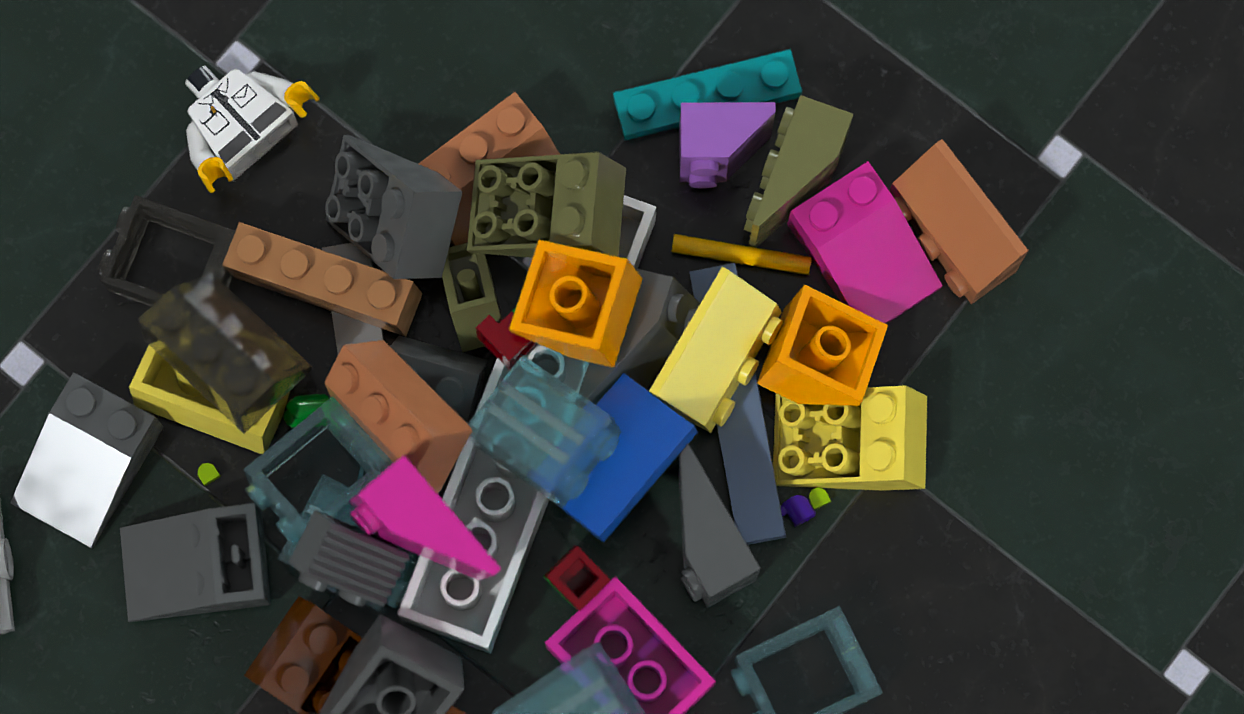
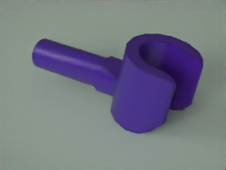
M795 495L781 505L782 516L788 515L794 527L803 524L816 515L810 501L802 495Z

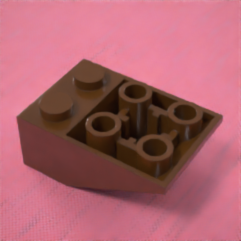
M299 596L244 676L299 714H319L362 637L313 603Z

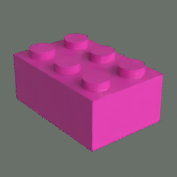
M616 576L581 611L572 616L545 642L546 649L608 714H686L716 683Z

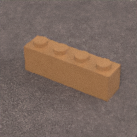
M241 222L237 226L222 264L237 279L405 337L422 297V292L411 280L393 279L384 271Z

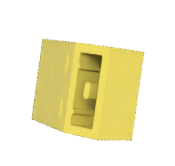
M906 385L868 387L862 403L859 406L798 404L775 393L773 467L777 486L881 491L925 489L927 396Z

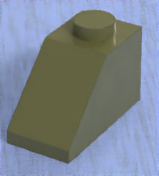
M467 243L449 247L442 278L450 314L462 352L485 347L477 338L476 327L489 314L498 323L503 320L486 254L468 252Z

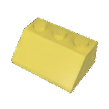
M722 267L650 388V393L681 417L709 433L712 432L716 424L723 426L734 409L735 402L731 400V397L740 383L746 386L758 368L759 361L755 359L756 355L764 343L770 345L774 341L782 327L783 320L779 319L782 312L778 304L728 269Z
M167 305L129 389L134 405L142 410L266 455L285 411L299 361V354Z

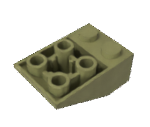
M800 95L795 109L786 107L775 146L779 147L780 151L770 150L762 172L763 177L759 188L764 189L765 192L764 194L754 193L746 215L747 221L744 230L751 232L749 247L757 248L789 219L792 209L819 193L832 181L848 136L853 113Z
M600 152L476 160L467 251L470 253L533 258L538 240L619 257L626 167Z

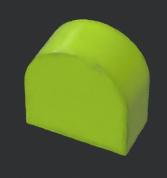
M204 463L198 468V476L204 486L221 477L215 466L211 463Z
M814 488L809 494V501L814 510L831 502L826 490L823 488Z

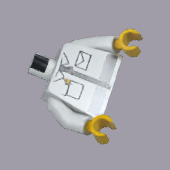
M206 66L196 69L188 77L186 86L199 98L187 110L192 119V122L186 129L190 159L198 170V175L210 193L215 192L212 184L220 177H226L229 182H233L298 125L294 113L289 107L300 118H304L307 112L302 108L303 103L309 99H314L316 102L320 99L306 82L292 83L282 78L255 71L245 75L238 69L231 70L219 81Z

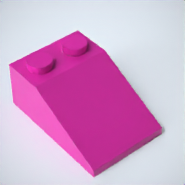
M869 161L790 211L787 225L809 257H812L811 260L840 302L887 324L943 286L896 200Z
M404 455L348 501L354 508L349 513L350 517L367 536L375 533L379 539L477 580L492 577L501 570L499 565Z

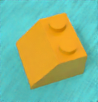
M538 240L509 330L570 358L614 368L643 278L628 259Z
M804 285L783 310L780 318L783 320L782 327L771 343L757 384L798 404L859 406L863 401L888 325Z

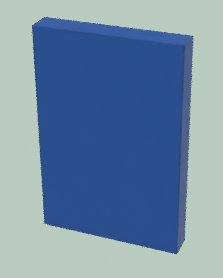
M623 373L530 482L537 490L604 542L698 432L691 423Z

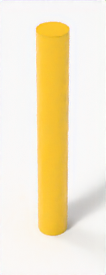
M674 234L672 252L804 275H809L812 259L809 256Z

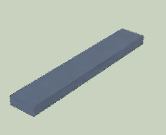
M735 263L689 272L694 298L700 303L702 302L722 267L738 276ZM756 372L746 386L741 383L731 397V400L735 402L731 415L723 426L717 425L734 523L747 545L786 538Z

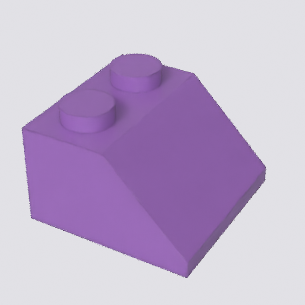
M775 102L681 103L679 125L680 182H689V186L700 189L713 188L717 186V182H726L771 138L776 112Z

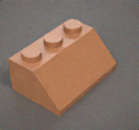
M516 92L512 93L418 163L440 173L462 191L450 241L453 246L468 243L476 160L561 155L543 125Z
M943 139L935 143L891 185L890 193L896 200L907 222L910 223L919 235L917 240L927 258L931 261L934 259L939 261L947 272L944 278L951 290L960 298L965 295L971 304L1016 273L1029 251Z
M384 340L343 345L324 382L338 414L388 466L404 455L434 491L439 494L473 429Z

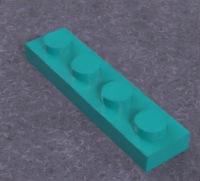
M789 49L614 92L613 100L625 141L678 128L680 125L681 103H780L799 98L802 95V89L792 53Z

